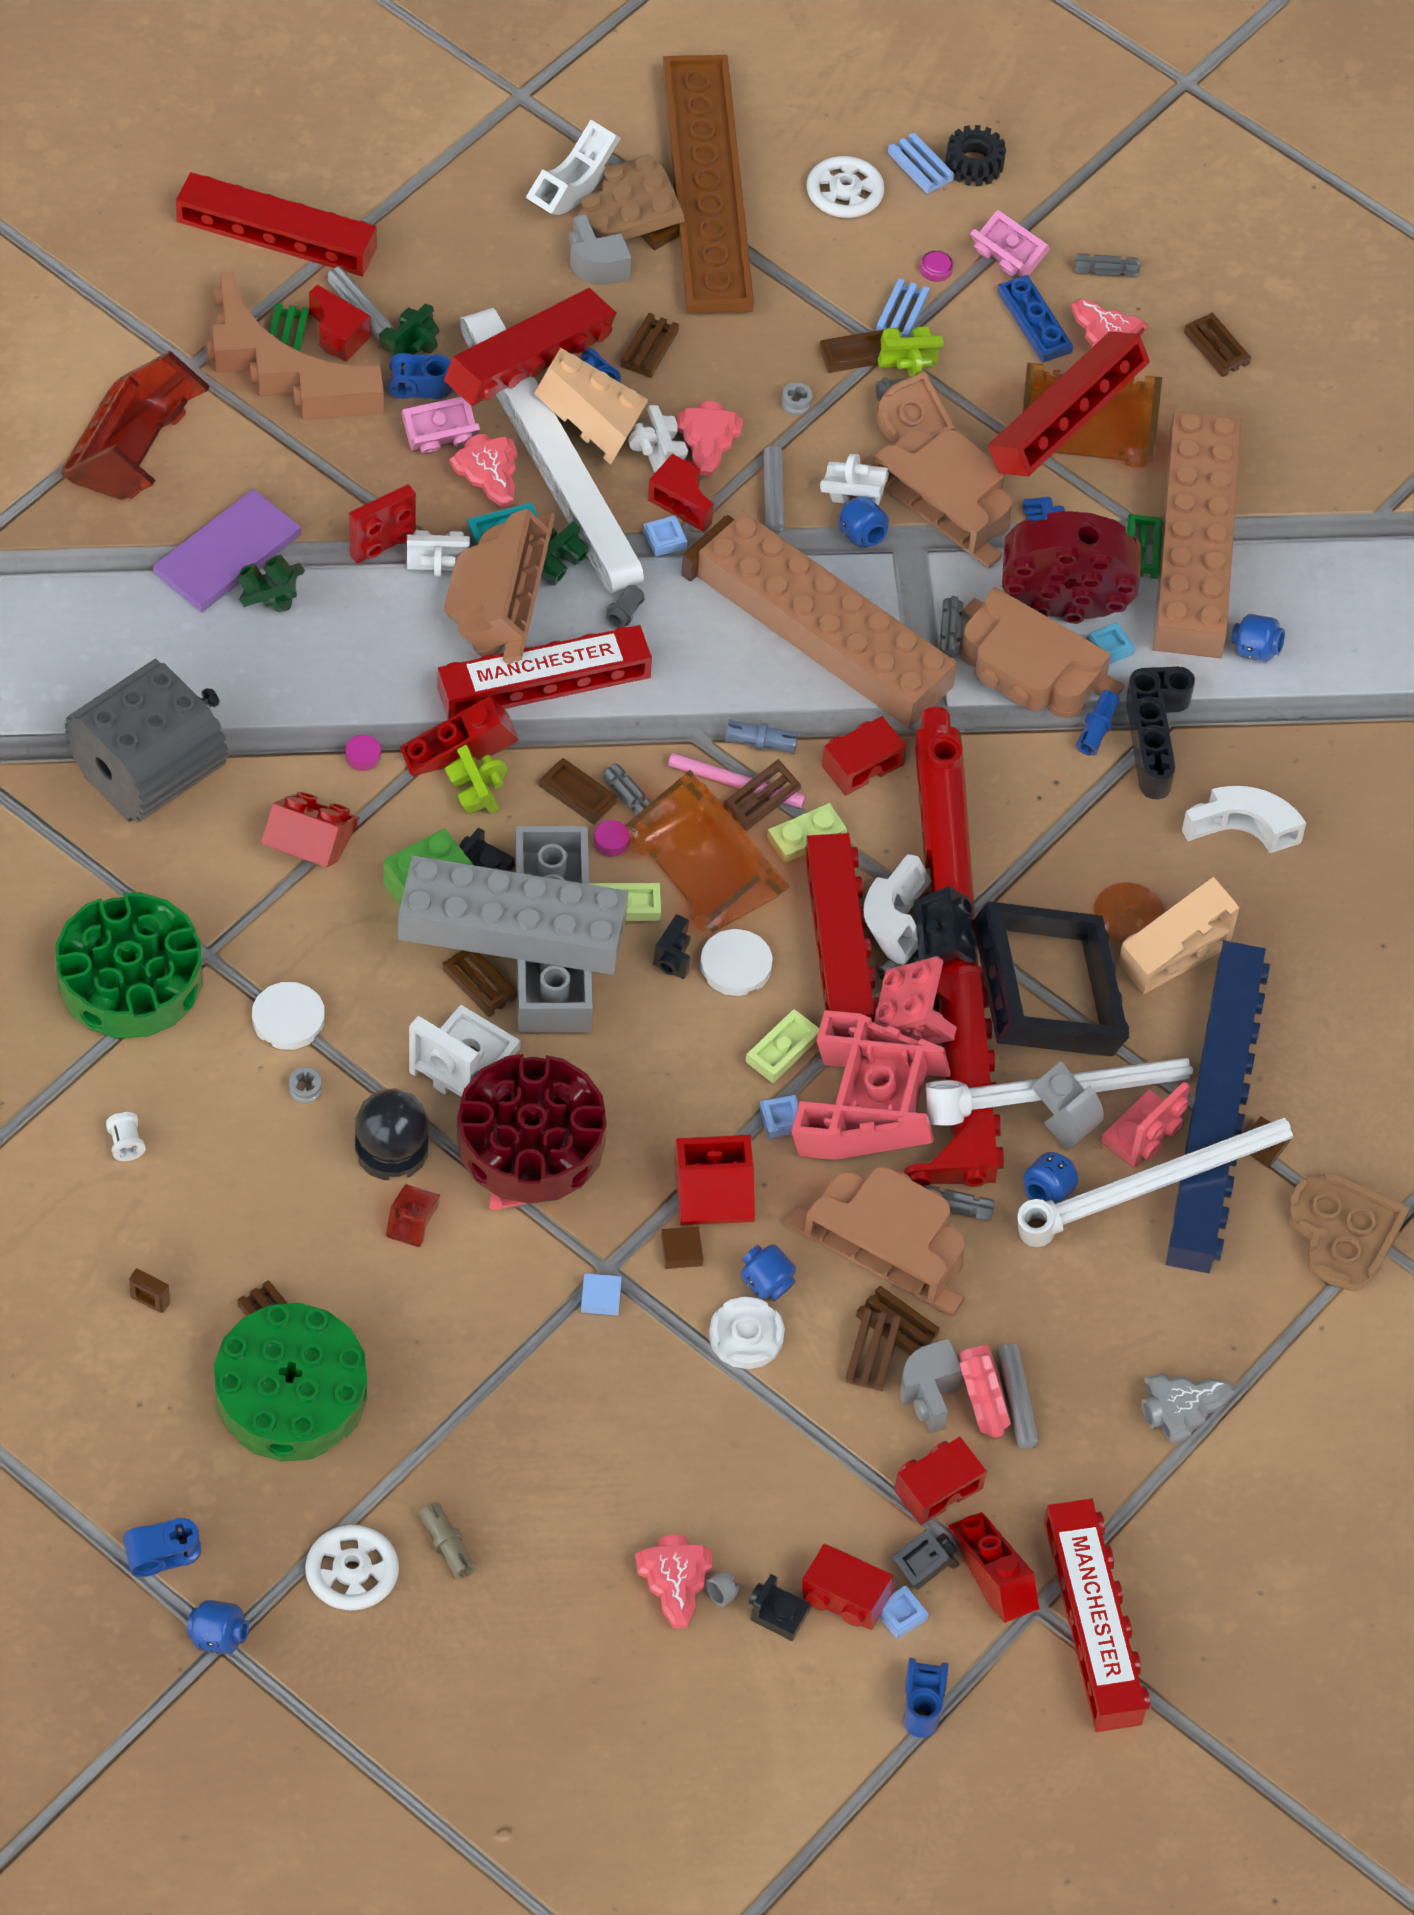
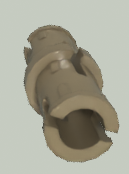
M435 1502L431 1504L434 1509L433 1511H431L429 1505L425 1506L419 1512L418 1517L433 1539L432 1546L436 1553L442 1554L455 1579H463L462 1571L468 1577L476 1570L477 1565L461 1542L463 1537L459 1529L452 1527L440 1503Z

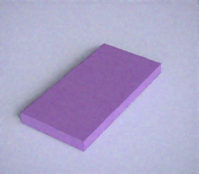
M252 489L154 564L153 572L194 607L203 612L239 584L237 576L242 567L254 563L260 568L267 560L274 557L301 536V527L256 490Z

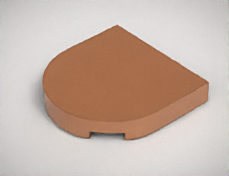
M926 371L892 385L878 403L876 415L879 428L884 436L894 444L911 431H924L933 438L946 430L956 431Z

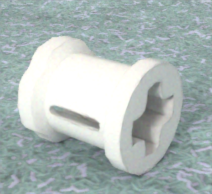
M132 1112L116 1113L106 1120L107 1132L112 1135L114 1143L112 1154L118 1161L137 1159L146 1150L144 1141L139 1139L137 1131L138 1117Z

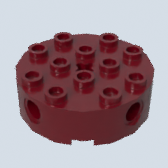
M1059 511L1047 513V519L1032 522L1030 519L1016 524L1005 536L1002 588L1008 595L1046 617H1063L1065 622L1072 624L1081 623L1084 619L1105 617L1114 612H1123L1138 596L1141 544L1137 537L1133 538L1126 534V527L1116 520L1093 513Z
M524 1054L506 1056L482 1068L464 1088L457 1115V1141L461 1162L476 1183L498 1197L527 1204L558 1200L583 1187L600 1166L607 1130L603 1095L586 1072L565 1059L546 1055V1059L539 1057L524 1058Z

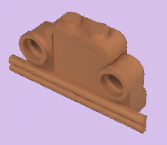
M954 430L943 431L935 438L924 431H911L894 445L884 447L875 457L870 454L860 462V464L888 468L889 477L884 489L984 566L991 568L1002 558V553L987 542L991 538L1002 536L1008 531L1011 522L1012 500L1010 495L1002 490L1005 474L998 473L992 456H989L977 447L970 438L964 437Z
M528 508L515 512L505 523L488 529L480 538L478 545L463 550L455 560L444 611L449 618L459 625V634L482 657L496 654L506 644L503 661L511 664L514 661L522 660L555 518L552 512L536 517Z
M994 587L986 596L985 603L973 598L963 609L962 614L969 617L970 620L965 626L963 639L960 643V656L962 660L968 665L975 667V676L984 686L995 689L1009 697L1013 703L1033 711L1042 710L1047 706L1058 717L1073 718L1083 711L1085 701L1093 691L1102 694V691L1110 690L1118 695L1123 691L1125 685L1107 675L1111 658L1109 652L1000 589Z
M880 1167L873 1170L866 1181L857 1174L842 1173L833 1179L821 1198L814 1202L809 1211L796 1205L785 1221V1225L952 1317L964 1301V1297L945 1287L950 1278L958 1274L963 1266L965 1240L961 1232L954 1227L948 1226L950 1205L938 1191L922 1187L913 1182L903 1172Z

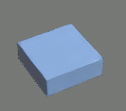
M676 515L643 524V533L655 557L687 548L688 541Z
M796 1095L760 1101L759 1109L768 1139L792 1135L791 1131L798 1109Z
M584 1273L581 1313L618 1316L622 1276Z
M905 1585L890 1596L882 1610L880 1619L894 1637L898 1639L928 1620L929 1613Z

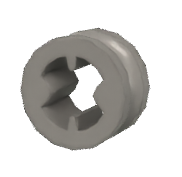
M794 382L785 386L781 398V406L785 412L791 415H802L810 409L812 391L807 385ZM794 396L801 397L799 402L793 401Z
M302 1067L296 1069L290 1075L288 1081L289 1094L293 1100L306 1104L312 1103L319 1098L322 1091V1080L316 1070ZM304 1080L306 1084L307 1080L311 1081L312 1089L306 1091V1088H304L303 1091H300L299 1082Z

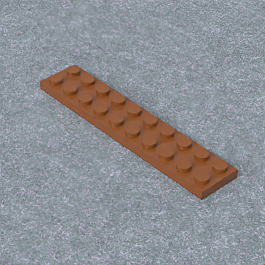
M728 55L663 56L675 194L685 222L678 225L687 313L753 312L754 300Z

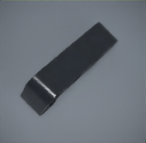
M1185 667L1140 668L1133 671L1129 679L1126 708L1139 787L1141 792L1150 799H1163L1171 791L1175 773V761L1166 713L1184 711L1191 703L1195 677Z

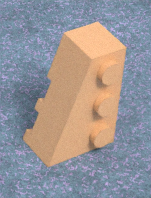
M562 348L558 351L534 393L564 422L569 419L582 431L580 437L586 443L592 440L606 454L603 458L610 465L648 402L647 398L638 394L635 390L626 387L609 377L606 373L599 371Z
M1213 876L1141 931L1129 936L1121 946L1118 965L1144 995L1219 953L1223 940L1231 942L1239 906Z

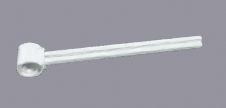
M1180 1058L1073 1073L1072 1075L1084 1089L1091 1086L1095 1092L1190 1079V1074H1193V1067L1189 1065V1058ZM1038 1079L968 1088L966 1084L953 1080L929 1082L926 1084V1110L929 1122L933 1125H955L962 1123L964 1117L969 1116L972 1110L1041 1100L1040 1097L1030 1087Z
M1285 1118L1057 1204H1054L1052 1200L1046 1202L1039 1199L1029 1200L1018 1211L1019 1236L1029 1246H1045L1051 1242L1055 1234L1064 1230L1063 1225L1292 1139L1291 1126ZM1036 1218L1046 1222L1040 1228H1032L1027 1223Z

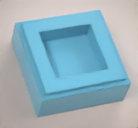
M1117 622L1087 635L1088 641L1111 654L1109 664L1134 654V645Z

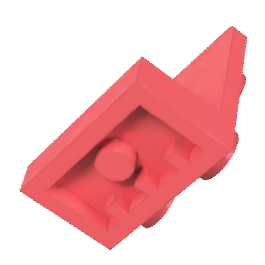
M936 956L888 969L883 979L874 1023L885 1028L888 1025L897 1028L902 1035L917 1041L924 1039L934 1044H940L954 1040L957 1027L944 1019L942 1014L933 1011L943 960Z
M1183 1082L1165 1100L1149 1089L1102 1134L1101 1143L1133 1168L1144 1159L1147 1161L1151 1160L1159 1151L1161 1142L1167 1136L1173 1138L1183 1127L1185 1121L1182 1117L1189 1105L1187 1097L1190 1085Z

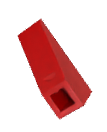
M488 696L401 745L400 749L410 775L416 776L444 769L461 757L457 749L464 745L468 746L472 757L480 760L486 755L492 756L519 741L508 712L491 696Z
M983 1512L967 1516L960 1521L948 1525V1530L986 1601L1004 1623L1040 1609L1034 1572Z

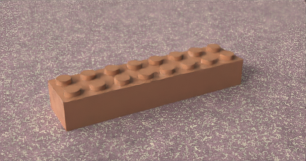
M1174 410L1168 443L1152 651L1219 659L1222 657L1228 624L1241 418Z
M743 511L699 551L698 578L909 729L921 718L923 710L933 707L953 688L957 667L955 660Z

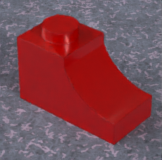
M318 284L309 291V314L320 323L319 346L328 354L335 355L347 362L371 337V316Z
M672 453L649 479L648 501L705 532L712 524L714 503L706 498L699 489L701 469L696 467L691 461L683 460Z

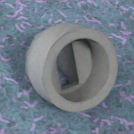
M719 1572L706 1580L705 1588L707 1594L716 1605L723 1607L738 1595L740 1585L739 1583L734 1584L732 1581L735 1578L733 1574Z

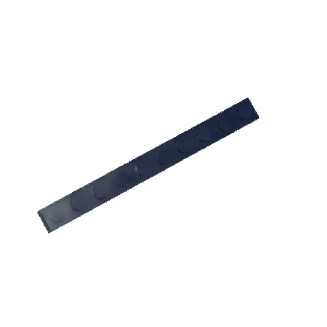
M1223 940L1217 964L1185 1155L1242 1134L1245 1114L1238 1112L1240 1104H1247L1250 1084L1243 1082L1245 1074L1251 1075L1255 1059V1053H1250L1249 1047L1250 1044L1256 1045L1260 1029V1023L1254 1022L1255 1014L1261 1015L1265 999V993H1260L1259 987L1260 984L1266 985L1270 964L1264 963L1266 948ZM1238 1159L1180 1181L1165 1265L1210 1274L1213 1260H1221L1224 1239L1218 1238L1219 1228L1226 1229L1229 1215V1207H1224L1223 1202L1224 1197L1231 1198L1235 1176L1228 1175L1229 1166L1236 1167Z

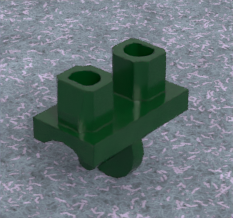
M425 303L418 310L408 307L402 312L399 318L400 327L397 330L386 327L379 333L382 349L390 352L391 357L400 353L415 355L420 350L427 354L433 353L438 347L435 337L440 332L433 319V306Z
M574 521L558 535L554 528L551 531L541 577L554 586L565 576L568 569L559 559L564 556L572 564L578 565L585 559L589 547L578 537L580 527Z
M281 554L271 557L266 561L263 567L266 574L262 575L254 563L241 568L237 579L244 589L239 598L243 607L264 602L266 606H272L279 613L288 611L291 608L292 599L297 597L295 590L296 579L305 572L300 563L290 566Z

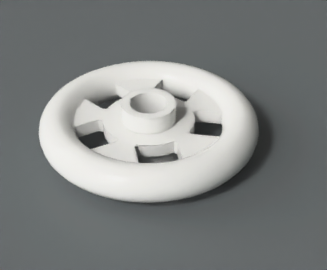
M836 156L825 159L811 170L807 179V193L813 204L821 211L839 218L860 217L873 211L880 204L885 191L884 181L879 171L867 161L852 156ZM837 169L843 171V173H838L834 176L830 174V171ZM856 172H859L863 174L866 178L863 181H861L854 174ZM820 184H829L830 192H821ZM863 189L871 192L867 199L859 197ZM837 198L842 201H850L849 205L835 203V200Z
M344 1525L327 1531L315 1541L307 1555L305 1573L310 1588L321 1601L337 1609L356 1611L372 1607L389 1595L398 1578L399 1560L391 1542L380 1532L362 1525ZM356 1540L358 1542V1549L349 1548L341 1550L340 1542ZM377 1550L383 1561L372 1565L367 1553ZM324 1556L335 1557L333 1570L321 1569V1562ZM351 1561L359 1564L355 1569H349L345 1565ZM371 1575L378 1583L371 1590L366 1591L360 1584L364 1583ZM335 1580L349 1586L345 1594L330 1588Z

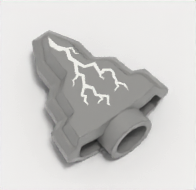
M1164 1373L1146 1376L1144 1379L1148 1397L1142 1400V1410L1148 1426L1151 1429L1161 1427L1167 1439L1172 1444H1176L1190 1438L1192 1429L1203 1425L1208 1413L1220 1410L1234 1397L1235 1391L1230 1381L1209 1378L1194 1382L1185 1376L1169 1378Z

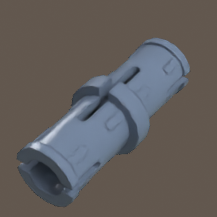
M729 719V726H727L725 737L726 742L756 746V750L760 751L766 748L795 754L799 732L768 727L767 723L762 722L760 725Z

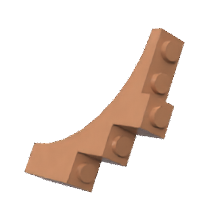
M234 271L220 272L221 286H214L215 304L216 306H222L223 312H217L218 324L212 325L213 339H206L208 359H214L216 373L250 370L251 383L258 382L259 396L294 394L295 406H301L303 419L384 414V390L380 366H352L328 362L303 354L282 343L265 330L248 311L238 292Z

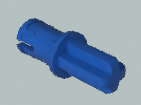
M1110 690L1102 691L1093 712L1086 715L1085 728L1076 743V748L1081 753L1089 756L1097 754L1105 733L1109 732L1112 728L1110 719L1119 702L1118 694L1112 693Z

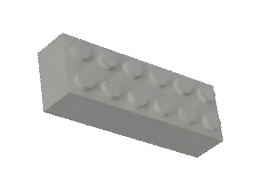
M516 826L515 872L589 884L588 826ZM517 959L518 1032H591L593 1011L592 971Z
M412 856L398 913V940L615 975L627 916L628 891Z

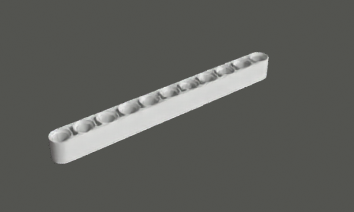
M493 307L460 318L461 332L469 348L506 330ZM529 376L520 381L514 388H506L497 393L498 400L569 524L574 521L580 527L578 537L589 547L587 557L606 590L611 594L625 589L628 585L642 583L644 581V574L636 554L557 416L534 394L539 386L535 378Z

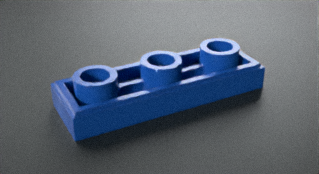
M1028 275L998 284V294L1042 363L1072 353L1073 344Z

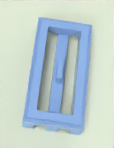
M915 132L909 135L908 140L905 138L899 140L897 146L894 143L889 145L888 154L926 194L953 181L954 173ZM903 152H906L915 161L916 166ZM922 172H925L934 182H931Z
M898 278L878 321L876 331L887 328L886 326L901 294H905L890 328H899L912 298H917L904 330L901 332L902 338L910 337L927 301L930 288L923 286L922 290L917 289V284L911 282L909 286L904 285L905 280Z

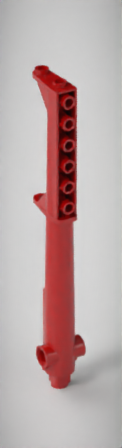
M930 707L921 713V729L916 730L915 741L925 869L930 868L932 893L951 886L967 896L974 908L962 737L960 731L951 727L950 714L947 709L943 707ZM975 908L974 913L972 915V920L975 918ZM977 945L975 947V962L968 964L957 957L943 963L933 1008L942 1014L944 1019L957 1027L954 1040L942 1043L951 1072L950 1077H946V1080L959 1081L962 1084H966L968 1088L997 1084V1082H991L990 1072H995L994 1050H988L987 1040H992L991 1018H985L984 1008H989L982 968L978 964ZM993 1107L972 1110L969 1116L964 1117L962 1123L951 1125L952 1141L931 1163L913 1164L904 1169V1173L913 1182L922 1187L930 1184H965L969 1187H978L985 1183H996L997 1170L1004 1168L1003 1147H996V1136H1001L1000 1114H993Z

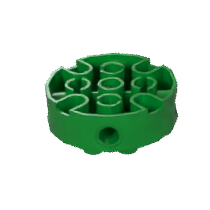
M141 892L123 893V897L110 898L103 902L102 898L85 904L65 922L55 945L58 992L69 1013L90 1030L109 1035L113 1038L148 1037L174 1026L194 1007L203 986L201 942L189 916L168 900Z
M303 1303L269 1305L243 1317L223 1338L214 1362L216 1409L224 1425L227 1426L231 1434L239 1439V1443L253 1454L281 1462L309 1460L328 1452V1448L338 1444L344 1437L347 1438L358 1426L367 1401L365 1352L354 1332L329 1311Z

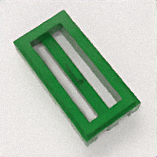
M276 303L269 333L277 338L281 317L287 316L281 342L288 345L294 318H300L293 348L301 352L309 318V308L302 307V311H298L296 306L289 305V309H283V304Z
M1129 514L1126 534L1134 538L1135 523L1141 524L1139 540L1141 544L1140 577H1144V573L1151 574L1150 578L1157 579L1163 518ZM1148 525H1154L1151 564H1145Z

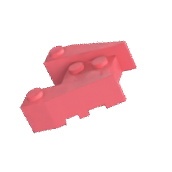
M825 1010L816 1040L824 1065L845 1067L836 1104L799 1102L791 1131L798 1155L800 1157L837 1160L933 1143L934 1137L928 1115L926 1113H916L926 1075L950 1077L951 1072L945 1049L924 1039L917 1041L902 1035L899 1029L888 1025L885 1028L875 1024L870 1017L860 1013Z

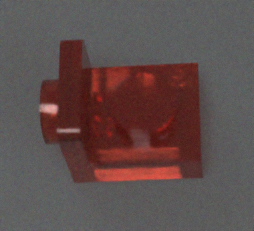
M405 1184L391 1205L386 1236L420 1247L424 1241L426 1226L438 1208L440 1194Z

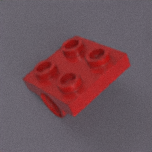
M409 484L349 512L350 556L357 564L368 558H375L381 552L397 544L406 543L407 535H413L416 531V492Z

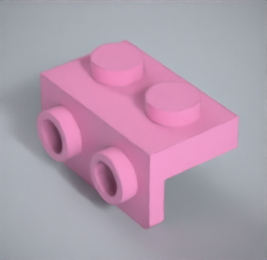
M999 210L994 213L980 232L973 229L970 233L975 243L973 248L986 259H989L991 256L1000 262L998 266L1012 277L1015 274H1018L1020 277L1029 276L1050 250L1045 242Z
M462 397L406 408L401 412L411 451L421 450L422 454L438 451L441 449V445L452 442L456 447L464 446L471 437L478 435L480 432L479 423L475 424L471 405Z

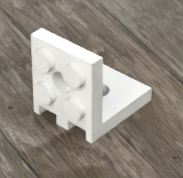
M463 1005L456 1009L441 1028L417 1016L409 1026V1073L416 1076L420 1071L433 1079V1088L443 1094L451 1090L462 1097L464 1088L482 1068L506 1056L515 1055L520 1050L521 1041ZM469 1046L475 1047L479 1052H477Z

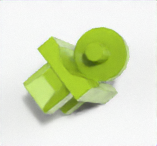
M929 326L913 329L911 336L902 338L901 332L897 328H886L880 340L881 351L877 361L880 368L898 367V369H907L909 376L912 377L921 373L922 368H931L932 365H937L939 350L943 347L944 341L942 336H933Z
M467 745L457 749L461 758L445 767V770L455 788L472 781L473 786L457 794L467 814L476 812L484 807L487 808L490 814L500 810L489 784H493L495 789L503 787L502 779L508 773L506 763L499 759L493 760L490 755H486L481 759L483 765L480 767L477 759L472 757Z

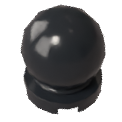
M397 1088L376 1091L363 1101L355 1118V1152L360 1166L371 1176L382 1180H389V1177H399L407 1174V1178L413 1176L423 1167L428 1157L429 1119L422 1103L412 1093Z

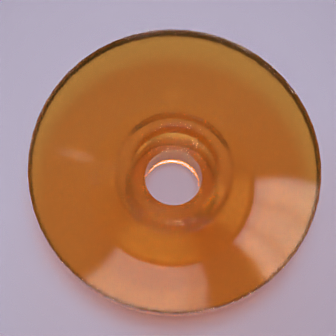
M1130 882L1117 883L1105 888L1096 898L1093 908L1094 915L1103 916L1109 938L1119 943H1123L1129 936L1138 933L1165 913L1161 900L1152 890L1143 885ZM1126 906H1133V907H1135V908L1130 909V908H1128V907H1126Z

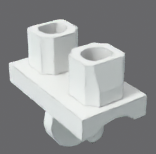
M649 405L647 417L642 422L633 426L634 432L628 437V442L632 450L642 451L644 455H648L655 473L672 453L684 460L688 454V449L685 442L672 441L678 427L675 417L662 416L658 405Z
M851 453L846 463H828L825 478L820 483L821 492L829 493L832 502L845 503L853 495L869 497L879 505L889 477V471L886 467L860 464L859 455Z
M416 530L413 535H407V569L434 570V576H441V570L453 571L458 555L463 550L470 548V536H464L463 532L450 531L446 536L432 535L428 531Z

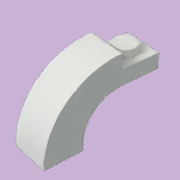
M590 120L569 156L553 170L546 171L542 169L526 198L553 215H561L574 209L581 203L582 198L589 195L604 177L605 164L621 138L595 121Z
M1224 786L1212 789L1208 804L1200 803L1186 810L1182 832L1187 841H1191L1222 830H1242L1257 837L1270 854L1301 844L1306 822L1294 807L1275 794L1249 786Z
M910 854L906 855L888 879L880 877L875 879L864 903L865 921L881 950L889 959L901 965H905L918 949L916 924L911 915H908V912L914 905V900H917L932 882L919 857Z

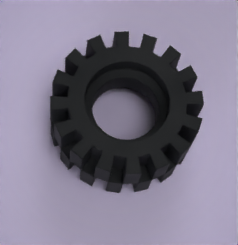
M970 125L964 126L963 132L957 129L955 135L950 136L945 164L954 175L956 174L955 180L959 183L962 179H965V185L970 186L971 181H974L977 187L982 186V181H985L988 185L992 183L993 178L997 180L1000 177L1006 154L1005 142L1003 139L999 140V133L995 132L991 135V128L989 127L982 131L980 130L981 125H975V129L971 130ZM977 152L985 155L986 158L973 159L965 154Z

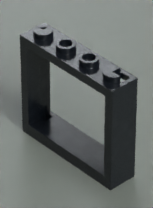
M991 901L984 905L972 922L996 1042L998 1044L1113 1057L1129 1038V1025L1125 1020L1122 1006L1123 997L1118 988L1116 965L1112 960L1109 934L1106 931L1103 916ZM1007 931L1082 940L1100 1025L1024 1016Z

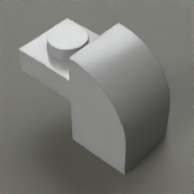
M587 215L574 217L573 231L569 232L571 246L570 267L572 271L582 280L593 284L603 285L630 280L631 255L622 233L596 239Z
M1061 1061L1030 1086L1053 1113L1044 1124L1067 1151L1103 1121V1107L1091 1086L1084 1089Z
M949 1339L932 1343L916 1350L908 1358L903 1370L900 1387L902 1406L914 1402L918 1419L921 1422H926L930 1433L945 1429L948 1410L941 1394L959 1389L962 1371Z

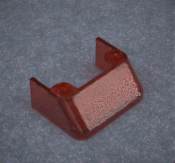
M172 351L121 376L105 394L63 465L61 474L73 484L119 500L133 499L140 491L153 486L156 481L140 467V464L161 428L170 423L172 425L177 424L186 414L184 407L187 402L207 392L210 386Z

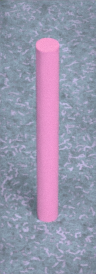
M676 753L671 754L668 763L670 767L738 789L753 779ZM765 782L752 793L758 794L770 784ZM782 787L779 788L777 791H775V792H774L772 795H770L768 798L771 799L772 797H774L777 793H779V792H780L781 790H783L784 788H782ZM796 792L784 803L802 809L806 795Z

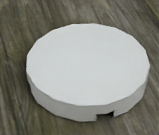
M730 929L720 931L709 938L702 948L700 969L702 975L704 974L707 978V983L713 989L725 995L743 996L748 995L749 991H753L756 988L759 990L766 984L771 976L773 957L769 946L760 936L748 930Z
M280 982L268 986L257 996L252 1006V1025L257 1036L263 1041L265 1039L267 1042L272 1043V1047L280 1050H295L309 1045L324 1027L325 1007L320 996L309 986L298 982Z
M744 1296L730 1299L723 1304V1307L717 1313H714L711 1318L709 1339L712 1350L722 1361L733 1367L753 1369L763 1367L776 1358L782 1349L785 1327L781 1315L776 1309L774 1311L769 1307L767 1302L759 1298Z

